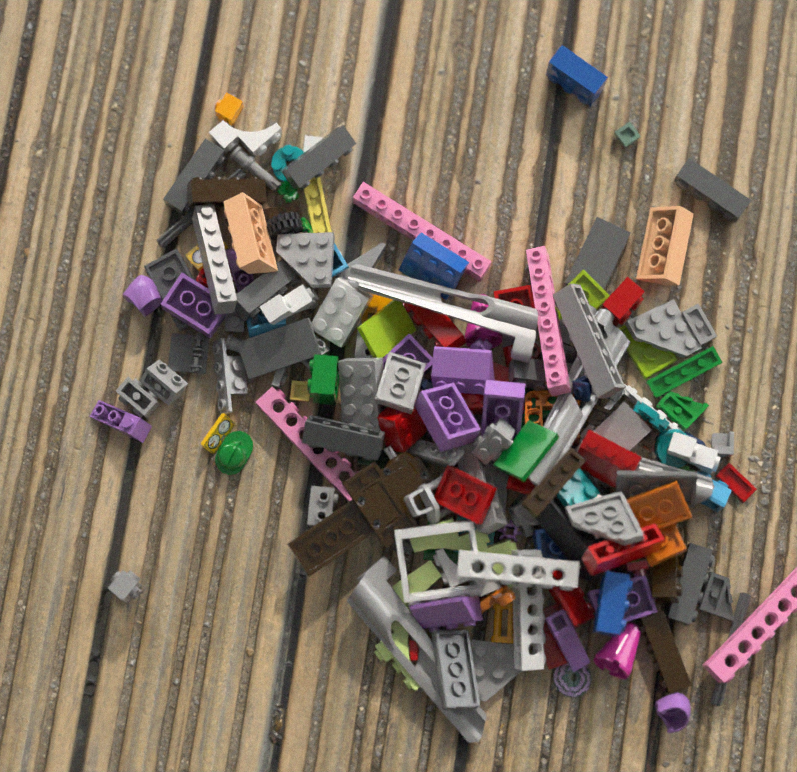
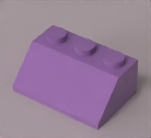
M435 346L431 375L433 388L454 383L460 393L484 395L486 380H495L492 350Z
M462 596L409 606L411 613L422 629H429V632L441 630L440 627L445 626L447 630L456 629L458 624L463 623L464 627L476 625L475 621L482 620L479 597Z

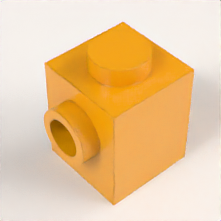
M226 92L223 99H219L214 108L217 120L220 122L224 120L233 126L244 105L243 101Z

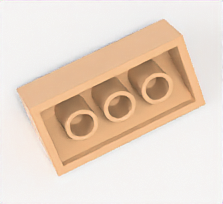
M243 192L224 201V214L228 219V230L232 235V247L236 252V264L239 269L249 274L278 271L262 205Z
M681 206L650 208L636 276L637 280L663 286L680 285L693 220L692 212Z

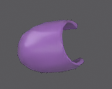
M144 275L137 276L123 293L126 301L135 305L144 317L151 314L162 301L153 280Z
M675 692L656 701V712L664 721L668 733H675L686 727L691 715L690 701L685 695Z

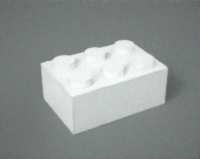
M343 277L336 278L311 323L314 332L339 347L345 346L374 296L366 291L352 287L348 280Z

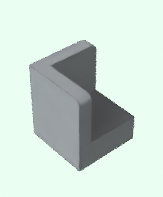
M734 432L712 434L711 448L718 450V457H731L734 455Z

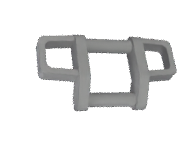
M444 472L439 478L427 485H421L418 487V490L404 498L411 514L416 517L427 512V519L431 525H435L442 517L452 512V510L446 507L440 510L431 492L439 486ZM420 494L426 509L421 511L417 509L413 501L415 495Z

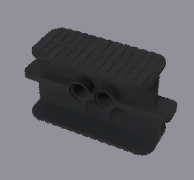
M582 470L584 474L588 477V479L597 488V490L601 493L600 495L606 496L604 490L601 489L600 485L597 484L596 480L593 479L592 475H590L589 472ZM555 496L536 517V520L569 561L579 562V574L586 581L592 582L603 576L606 571L591 576L582 558L588 547L608 539L601 536L596 539L594 534L573 527L566 514L565 506Z

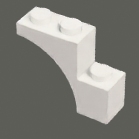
M223 120L209 134L210 138L220 148L224 149L225 154L236 149L240 142L255 158L257 155H262L267 150V146L271 143H276L281 138L282 129L275 123L261 131L246 132L231 127Z
M302 284L284 297L277 295L260 306L268 322L275 325L295 313L306 309H315L319 306L317 302L319 297L314 289L307 288Z
M674 432L667 454L685 460L710 475L712 471L716 472L721 458L717 456L718 450L697 444V439Z
M443 548L435 549L436 555H433L436 565H441L443 573H441L444 584H448L451 588L468 581L461 580V576H457L458 566L448 558ZM473 577L472 582L469 583L470 585H475V584H476L474 577ZM493 579L491 583L482 582L483 592H480L478 596L480 597L500 589L499 580Z

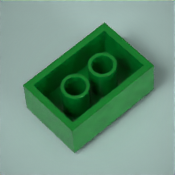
M314 354V360H310L309 371L312 379H308L307 390L309 391L310 398L313 399V403L337 405L339 385L338 356Z

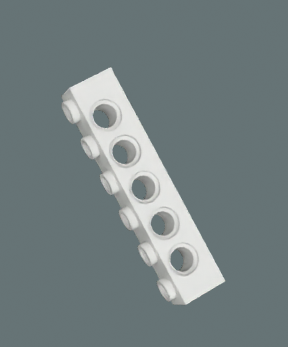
M512 550V555L543 558L541 550ZM517 565L513 567L512 573L519 576L523 573L524 569ZM539 567L534 568L532 575L536 578L543 575L542 569ZM513 581L512 590L516 595V598L513 600L514 669L521 671L544 669L546 662L543 647L545 643V634L543 633L545 616L542 607L544 595L542 587H540L541 584L533 583L531 592L528 594V586L520 585L521 582ZM529 605L532 606V611L530 614H528L527 608ZM532 625V632L529 634L528 627ZM532 644L533 650L529 654L528 648Z
M459 550L457 576H461V580L472 581L474 577L481 578V582L491 583L495 579L501 580L500 583L512 584L513 581L521 582L520 585L532 586L533 583L541 584L540 587L552 588L553 585L560 586L562 590H572V587H577L578 561ZM481 562L484 566L483 570L480 572L474 571L472 569L473 563ZM501 564L504 568L502 573H494L492 571L493 565ZM514 566H521L524 569L523 573L519 576L512 573ZM534 568H541L543 575L539 578L532 575ZM556 569L563 571V577L559 580L552 577V573Z

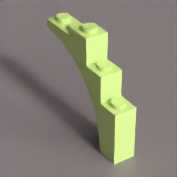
M450 517L436 524L458 522V520L454 521L453 517ZM475 529L478 552L512 555V550H518L515 542L511 543L510 538L487 546L486 543L490 542L488 535ZM458 532L410 538L414 552L440 548L471 551L469 532L461 535ZM495 564L492 567L498 574L502 573L504 569L501 564ZM506 584L512 589V584Z
M431 560L407 576L409 593L427 591L441 578V574ZM400 580L392 586V589L404 603L402 582ZM405 602L404 605L410 611L409 602ZM393 621L391 624V630L394 632L391 634L392 639L410 661L408 632L400 622ZM382 642L375 645L377 650L374 653L380 662L384 660L387 663L393 659V667L397 673H403L405 676L403 682L409 690L413 688L416 691L420 688L419 684Z

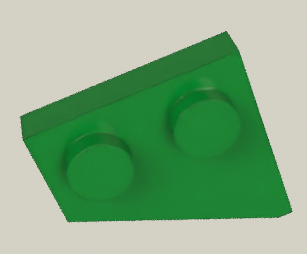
M669 391L657 403L656 407L685 432L709 405L692 401V398L682 397L677 393Z

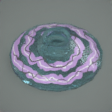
M568 663L556 667L553 675L554 685L564 696L570 698L579 697L585 694L591 686V670L588 665H585L573 672ZM571 674H575L577 676L576 681L570 680Z

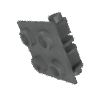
M172 333L168 367L176 372L206 374L210 338L203 336L201 333H196V335Z

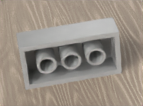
M346 358L338 361L342 422L381 431L377 416L386 409V406L375 403L374 400L383 373V358Z

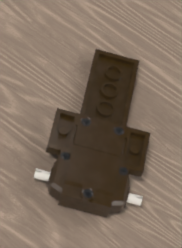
M390 445L384 449L390 458L384 468L380 469L374 461L342 483L352 500L287 543L308 577L373 533L376 534L384 548L387 549L396 542L395 530L418 527L404 498L418 490V487L421 485H427L434 481L418 456L413 457L408 452L396 455ZM437 488L431 491L433 496L435 495ZM420 494L415 495L413 501L419 511L426 509Z

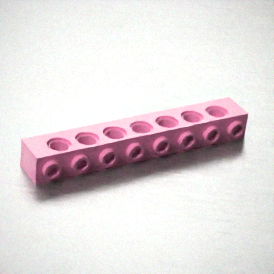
M363 182L353 196V204L414 241L422 232L467 260L469 264L464 273L481 282L491 266L490 260Z
M545 246L528 249L526 253L535 309L538 311L537 323L547 387L552 396L571 393L558 309L553 297L555 290L549 255Z
M272 386L256 401V405L348 502L352 500L342 485L343 482L339 479L342 473H347L350 477L356 474L350 468L352 466L345 457L341 459L337 455L339 451L330 452L324 448L321 454H315L312 447L302 443L303 440L300 439V434L304 432L305 421L308 418L306 416L302 418L297 413L299 409L292 402L289 404L284 399L286 395L279 388L275 390ZM277 404L284 406V410L280 413L274 411V407ZM290 418L297 419V424L293 427L287 425V420ZM334 459L337 465L334 468H328L326 462Z
M797 567L702 665L718 683L730 682L735 677L734 672L738 668H743L748 663L747 659L752 654L755 655L762 648L761 644L774 636V630L778 626L782 627L788 621L787 617L797 611V595L795 598L791 595L792 588H795L797 591ZM780 601L784 605V609L782 611L778 609V603ZM766 615H768L771 619L769 625L765 623ZM753 629L758 633L756 639L751 635ZM740 643H743L744 645V651L742 653L738 650V645ZM727 656L731 659V665L729 667H727L725 664V659Z

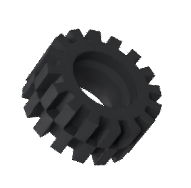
M286 212L283 215L278 214L277 217L273 216L272 219L267 221L270 238L277 240L278 234H299L303 231L300 215L296 212H290L289 214Z

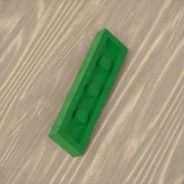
M714 346L646 381V384L656 399L723 362Z

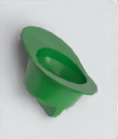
M233 431L225 437L215 457L216 466L222 473L234 475L244 468L253 450L251 437L242 431Z

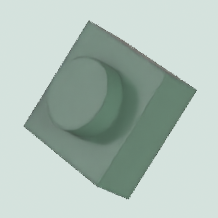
M630 122L614 132V135L624 148H627L641 137Z

